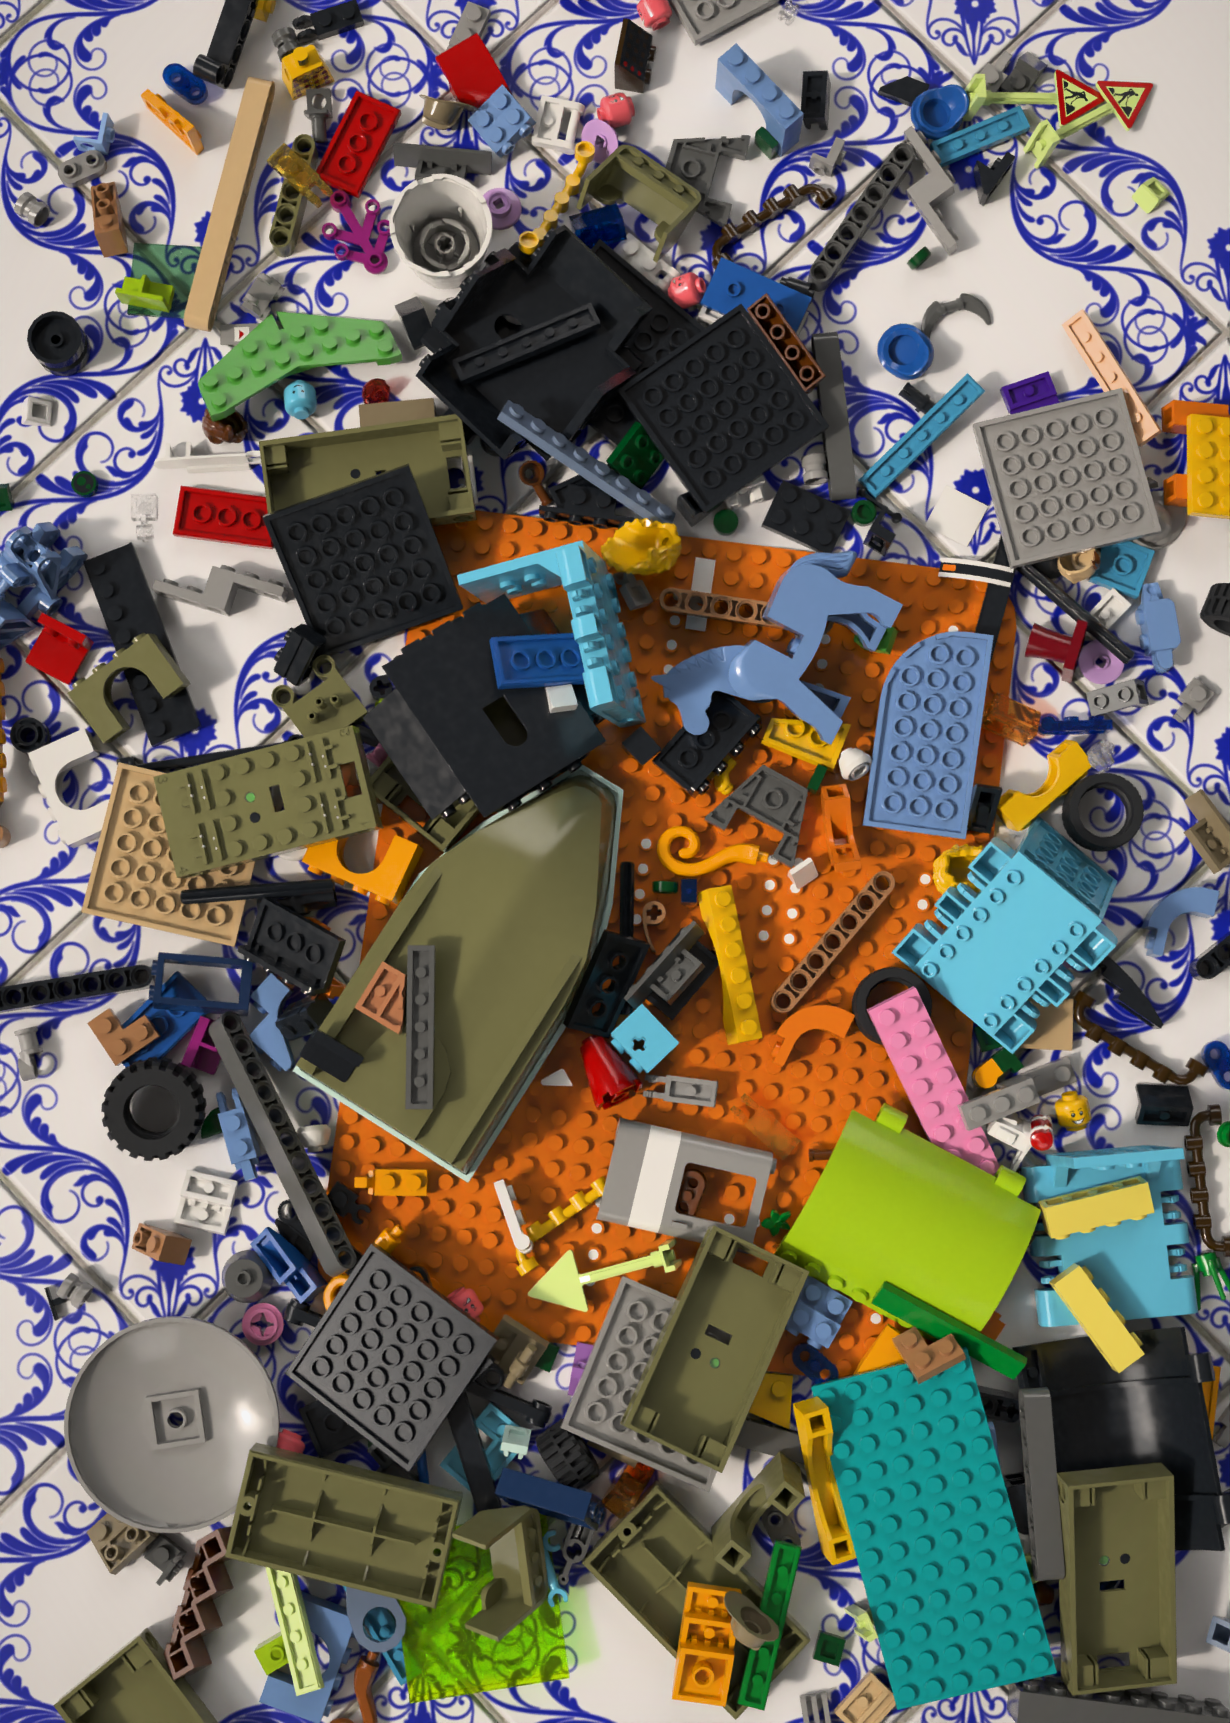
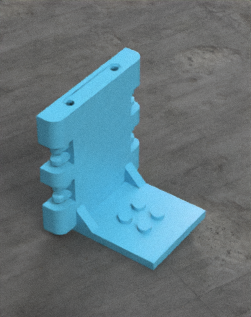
M583 540L457 575L459 585L486 604L504 593L508 599L563 585V589L568 595L573 617L571 626L574 639L579 644L585 671L582 675L590 710L618 727H630L646 723L640 692L636 688V676L634 672H630L628 662H632L628 640L624 638L626 637L623 622L619 623L617 613L621 612L613 575L608 572L606 562Z
M1037 816L1031 823L1016 850L1012 849L1003 840L993 837L970 863L968 868L972 871L967 876L970 882L980 889L978 894L968 885L959 883L957 888L950 886L934 905L937 909L934 911V914L938 920L947 926L945 930L934 921L927 919L924 925L917 923L892 951L897 958L1011 1054L1036 1030L1037 1022L1034 1018H1038L1041 1015L1036 1006L1028 1001L1030 997L1043 1007H1048L1051 1003L1058 1007L1070 995L1072 990L1070 982L1075 978L1072 972L1062 963L1066 961L1078 971H1083L1086 965L1093 971L1116 947L1118 942L1115 934L1101 923L1116 887L1117 880L1040 816Z
M1139 1145L1045 1154L1046 1165L1021 1167V1175L1026 1177L1023 1194L1024 1201L1027 1203H1038L1041 1200L1136 1176H1141L1149 1184L1155 1213L1147 1214V1217L1141 1220H1123L1120 1225L1113 1227L1106 1225L1096 1227V1230L1090 1233H1072L1070 1237L1061 1240L1051 1238L1048 1234L1033 1235L1036 1238L1029 1246L1030 1255L1034 1257L1057 1255V1259L1039 1261V1267L1051 1268L1058 1266L1059 1274L1074 1263L1081 1268L1085 1266L1093 1275L1094 1279L1091 1282L1097 1290L1102 1288L1110 1298L1108 1305L1113 1311L1117 1309L1125 1320L1198 1313L1194 1276L1181 1275L1170 1277V1273L1187 1271V1264L1177 1263L1169 1265L1168 1256H1182L1185 1254V1248L1167 1249V1245L1190 1243L1188 1223L1184 1221L1164 1223L1165 1219L1181 1217L1180 1211L1163 1212L1162 1203H1176L1179 1201V1195L1161 1196L1160 1193L1161 1191L1183 1189L1180 1159H1185L1183 1148ZM1043 1222L1036 1224L1035 1231H1045ZM1046 1275L1042 1277L1041 1284H1050L1049 1281L1056 1276ZM1053 1287L1034 1289L1039 1326L1057 1327L1079 1324Z

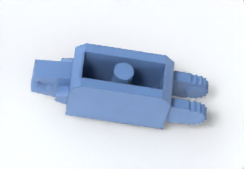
M1158 582L1142 585L1141 604L1135 611V620L1137 625H1140L1142 633L1139 637L1141 649L1145 650V656H1151L1156 673H1165L1174 664L1172 651L1181 643L1176 609L1172 600L1163 598Z
M232 1088V1098L236 1109L228 1110L226 1097L223 1092L216 1093L220 1110L218 1118L231 1165L235 1164L236 1170L242 1169L245 1181L256 1179L258 1175L255 1164L260 1163L261 1150L254 1125L236 1088Z

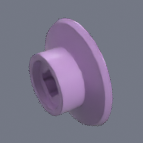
M598 119L590 120L583 127L582 141H588L594 145L595 154L593 161L601 164L618 148V135L613 127Z
M494 188L483 195L491 213L492 229L504 230L512 227L519 220L522 206L514 192L506 188ZM499 203L503 204L504 207L496 209V205Z
M1098 640L1091 641L1085 645L1079 655V668L1082 674L1089 681L1096 684L1113 682L1121 675L1124 668V663ZM1098 658L1105 663L1102 668L1095 664Z

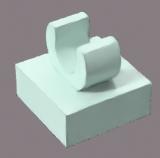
M505 1425L500 1449L504 1451V1456L508 1457L509 1452L518 1453V1459H522L524 1455H527L532 1429Z

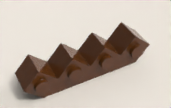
M231 1527L216 1529L196 1542L194 1549L196 1555L193 1566L188 1570L183 1590H185L181 1605L177 1607L172 1628H174L170 1643H167L164 1652L173 1680L191 1676L212 1664L203 1637L223 1626L213 1600L234 1588L224 1564L231 1559L225 1557Z

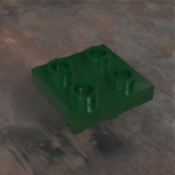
M635 422L606 462L617 474L626 477L633 485L642 489L662 463L664 457L651 441L642 424Z

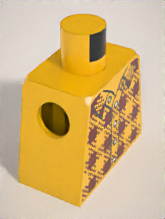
M314 45L297 47L293 53L282 58V80L292 100L306 95L307 89H319L335 82L324 58Z

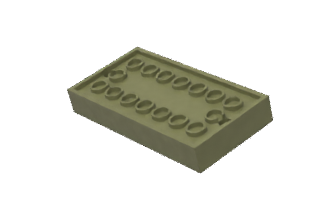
M255 1443L249 1450L225 1557L436 1609L442 1590L453 1541L452 1533L456 1528L463 1492Z
M657 1479L587 1551L582 1560V1564L675 1659L677 1657L688 1581L741 1589L742 1594L758 1608L764 1589L743 1566L734 1575L714 1560L712 1535ZM625 1528H629L631 1533L625 1534L623 1531ZM788 1612L771 1682L811 1641L808 1632ZM737 1639L734 1646L735 1656L726 1706L723 1707L735 1720L748 1708V1706L738 1704V1697L750 1647L741 1644Z

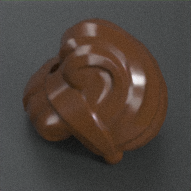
M206 408L202 417V430L213 444H222L223 442L241 443L246 433H248L247 421L235 410L236 412L226 418L212 422Z

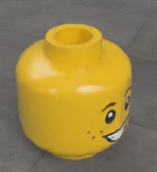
M1077 1091L1062 1093V1098L1055 1102L1058 1123L1066 1128L1067 1131L1085 1129L1087 1127L1086 1124L1092 1119L1087 1097L1078 1095Z

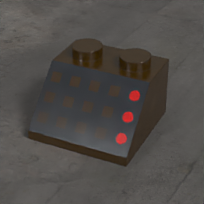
M623 18L614 64L615 89L644 93L645 84H650L652 69H648L649 62H654L656 46H652L653 36L627 18Z

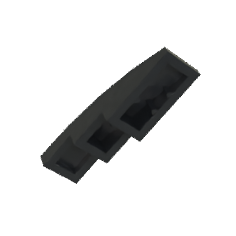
M1106 956L1098 964L1101 970L1096 977L1117 991L1112 1001L1151 1028L1161 1029L1164 1024L1144 993L1114 960Z

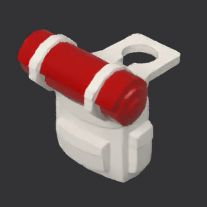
M1013 1113L986 1125L987 1134L1018 1149L1010 1163V1169L1015 1172L1032 1146L1037 1150L1044 1151L1048 1150L1053 1144L1052 1119L1045 1114L1044 1116L1035 1115L1030 1121L1018 1118L1017 1113Z

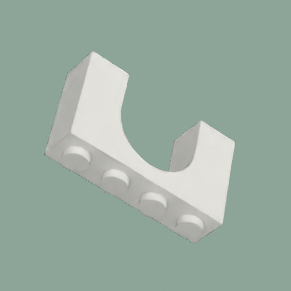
M83 728L28 753L31 760L28 762V766L34 776L37 775L41 784L38 785V789L42 797L48 799L51 806L48 808V812L52 820L58 822L61 829L58 830V835L62 843L76 848L100 837L109 800L88 809L75 810L66 804L62 796V782L66 774L73 767L100 755L91 733Z

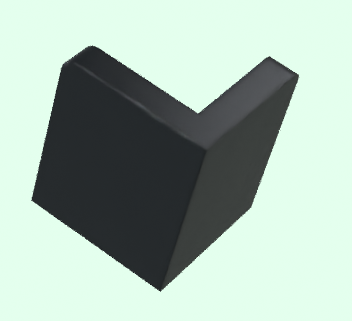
M641 726L622 742L624 751L628 755L631 754L642 766L661 751L658 744Z

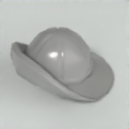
M1164 491L1151 492L1161 532L1130 540L1133 543L1151 550L1161 549L1176 540L1182 531L1186 518L1185 510L1180 506L1164 505Z

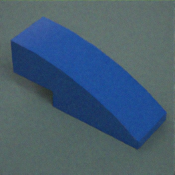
M266 1227L250 1243L279 1285L286 1284L300 1304L312 1301L327 1286L326 1280L309 1260L272 1228Z

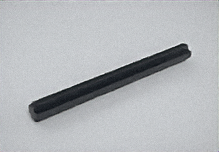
M1034 564L1016 568L1017 571L1076 622L1078 620L1088 622L1087 632L1120 661L1127 664L1132 660L1135 655L1134 651Z
M621 862L620 934L634 938V862ZM625 1001L620 1014L630 1015L633 1012V1007Z
M333 879L190 889L182 890L180 897L183 904L262 899L265 897L325 894L335 892V882Z

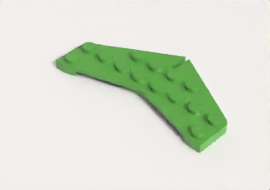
M276 311L277 318L282 327L281 330H279L271 313L203 375L198 382V386L212 422L236 412V406L284 377L321 366L376 362L378 366L390 365L402 361V354L388 325L382 321Z

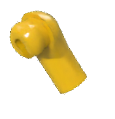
M732 758L727 762V769L720 776L715 775L714 777L715 788L723 795H727L733 790L729 773L737 763Z

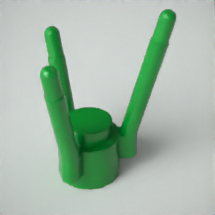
M1215 1251L1195 1256L1196 1263L1191 1264L1194 1272L1198 1311L1201 1309L1200 1272H1202L1203 1277L1212 1275L1221 1300H1226V1296L1218 1273H1220L1230 1292V1280L1221 1264L1220 1257H1217Z

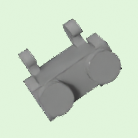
M264 272L260 273L242 299L243 303L240 309L263 321L271 311V308L268 307L272 299L277 301L285 288L273 277L270 278Z

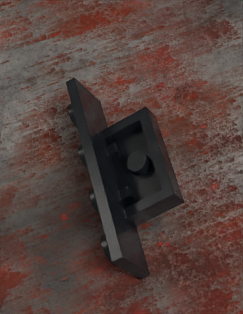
M568 484L565 508L539 505V516L548 522L565 520L569 524L577 526L588 523L600 529H607L608 526L618 527L619 530L624 526L625 522H633L634 519H637L615 515L617 500L600 488Z

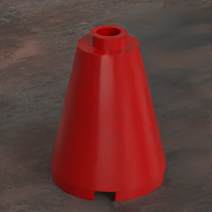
M591 1035L582 1041L583 1045L579 1050L597 1110H600L601 1107L605 1110L616 1106L629 1098L628 1094L631 1090L634 1089L635 1093H637L643 1087L639 1077L603 1037Z

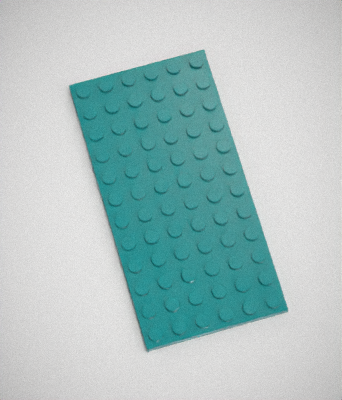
M967 1347L961 1348L965 1353V1360L918 1384L906 1363L903 1362L811 1385L813 1396H818L829 1407L833 1428V1455L830 1456L897 1710L1057 1673Z

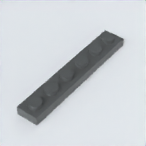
M408 945L405 1109H434L435 945Z

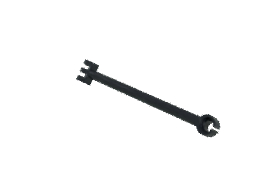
M294 734L287 741L142 764H136L134 757L116 759L117 765L120 762L154 771H164L201 765L304 737Z

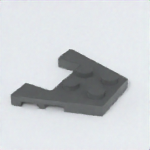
M741 135V138L721 136V139L705 140V137L673 139L666 169L700 192L701 201L696 212L723 228L728 223L732 204L708 198L720 155L745 161L751 136Z
M762 765L710 812L704 820L725 831L737 809L756 818L783 834V838L771 858L792 869L795 862L808 789Z

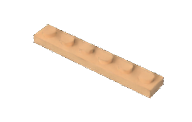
M1082 309L1062 324L1103 391L1122 388L1137 444L1142 447L1160 434L1162 430L1087 312Z

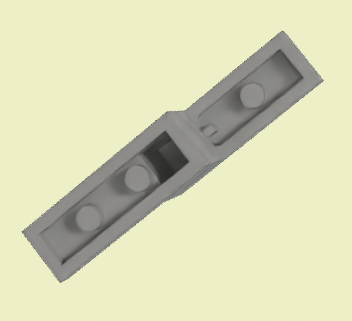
M911 126L904 131L905 141L913 148L914 154L928 174L909 187L907 195L950 256L958 250L956 241L959 239L951 227L947 229L942 223L945 219L939 209L935 208L933 210V208L955 193L954 183L956 181L949 170L944 172L939 164L942 162L938 154L934 150L929 151L925 145L928 142L920 130L916 132Z
M221 565L220 568L212 566L203 594L202 590L193 586H188L187 589L178 587L179 584L169 579H164L163 582L155 580L152 590L159 596L225 616L230 614L238 589L285 603L289 594L286 588L283 587L284 584L273 579H269L268 582L259 580L260 577L250 572H245L244 575L235 572L234 568L227 565Z
M1062 1057L996 1083L997 1090L957 1106L966 1130L970 1131L1041 1103L1039 1096L1077 1082L1069 1057Z

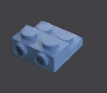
M501 85L468 119V122L500 158L510 154L514 150L515 144L521 138L528 136L536 124L535 120L504 85Z
M807 1276L785 1330L795 1336H798L799 1332L809 1337L806 1342L819 1350L822 1346L828 1349L853 1301L817 1279Z

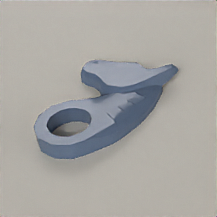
M346 1587L347 1615L358 1643L370 1652L385 1653L396 1647L404 1636L407 1626V1615L399 1600ZM373 1608H387L396 1618L395 1632L386 1640H375L365 1630V1616Z

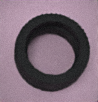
M1098 773L1090 775L1075 784L1065 797L1061 815L1064 828L1069 837L1085 849L1100 852L1114 850L1129 842L1140 829L1144 817V805L1141 795H1139L1136 787L1130 781L1116 774ZM1095 788H1104L1111 790L1121 799L1125 806L1126 820L1124 826L1117 834L1110 837H1100L1093 835L1084 827L1079 818L1078 806L1086 792Z
M887 967L870 973L859 983L853 995L852 1014L855 1015L854 1021L857 1027L868 1039L881 1045L883 1043L866 1010L868 996L871 990L878 984L886 981H895L908 988L916 987L931 1018L932 1000L929 990L917 975L903 968Z

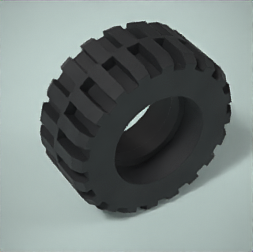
M149 1057L147 1060H138L129 1067L127 1066L113 1079L104 1094L105 1101L102 1103L101 1112H104L102 1122L103 1126L109 1130L107 1133L111 1141L115 1139L118 1143L116 1147L121 1151L124 1149L129 1151L130 1157L137 1159L138 1156L144 1157V1161H153L154 1158L164 1160L168 1159L170 1155H177L182 1152L198 1134L206 1115L205 1108L207 1104L206 1098L203 1097L204 1089L202 1084H198L195 1080L197 1076L193 1072L189 1073L185 1070L186 1066L180 1062L175 1064L169 1058L159 1060L157 1057ZM157 1085L164 1087L176 1098L179 1105V1115L176 1122L169 1129L162 1132L148 1131L139 1126L133 1119L130 1111V1102L133 1095L144 1086Z

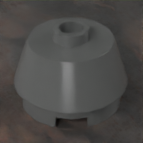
M253 1250L235 1253L227 1260L222 1270V1284L225 1291L231 1298L242 1303H253L262 1299L270 1291L274 1280L271 1272Z

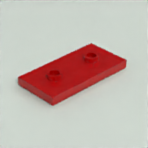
M356 90L314 173V178L359 199L401 116V110Z
M188 486L180 487L173 529L174 536L272 550L274 548L262 518L263 515L268 514L266 497Z

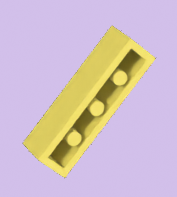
M1141 1176L1038 1201L1044 1230L1051 1238L1057 1240L1070 1237V1234L1076 1232L1090 1233L1095 1231L1096 1227L1104 1225L1108 1227L1121 1224V1221L1127 1219L1141 1220L1146 1218L1147 1214L1155 1213L1149 1184Z
M1074 1263L1049 1281V1283L1111 1368L1120 1373L1144 1355L1140 1348L1143 1343L1134 1332L1129 1333L1124 1326L1127 1323L1117 1309L1113 1311L1108 1305L1110 1298L1102 1288L1097 1290L1091 1282L1094 1279L1091 1272L1085 1266L1081 1268Z

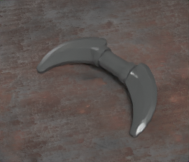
M962 293L954 301L947 303L934 301L924 313L921 329L930 339L932 328L941 316L946 315V313L956 310H967L975 313L987 325L991 324L989 311L982 301L973 295Z

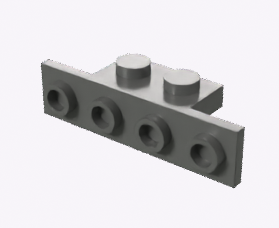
M397 142L393 144L394 166L416 168L415 180L417 181L430 177L432 174H450L466 180L467 173L492 175L491 151Z
M694 920L681 930L679 937L664 949L662 956L654 964L650 965L645 971V975L628 990L624 999L635 1010L652 991L671 1006L705 968L702 962L688 952L704 934V931Z

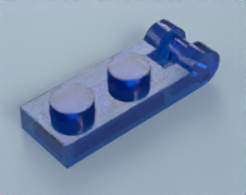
M1046 716L1036 725V731L1043 736L1107 734L1113 730L1112 719L1104 720V716H1091L1089 720H1079L1077 716L1064 717L1063 721H1056L1053 717Z

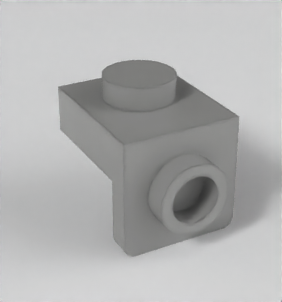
M836 137L827 158L812 153L809 168L818 175L831 177L836 165L841 166L847 152L843 150L845 140Z

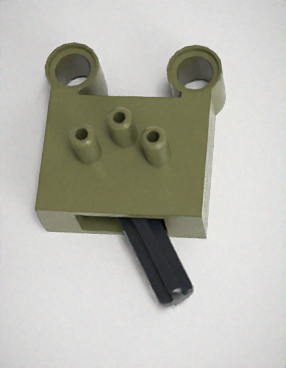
M320 655L313 662L315 674L324 682L299 700L296 693L287 685H279L273 690L271 694L273 703L281 711L286 712L304 738L353 725L359 728L363 743L375 748L380 743L371 729L359 725L365 721L363 717L368 714V711L339 674V668L333 658L328 655ZM323 664H332L330 672L326 674L320 673V668ZM282 694H291L288 703H279V698Z

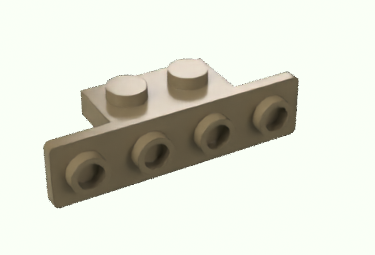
M1200 789L1184 800L1198 822L1183 833L1213 874L1230 864V826L1206 793Z

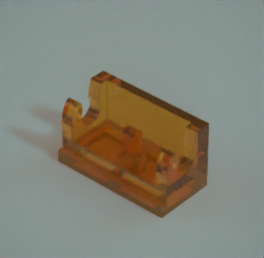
M996 693L993 696L992 704L987 703L985 706L981 727L1021 746H1025L1037 735L1041 712L1000 693Z

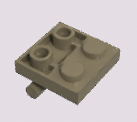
M505 1314L493 1332L500 1339L490 1354L496 1359L495 1363L507 1375L503 1382L504 1387L511 1389L515 1382L523 1385L550 1342Z
M108 1513L87 1531L109 1573L114 1575L120 1572L132 1560H137L148 1550V1545L160 1535L157 1532L130 1526Z

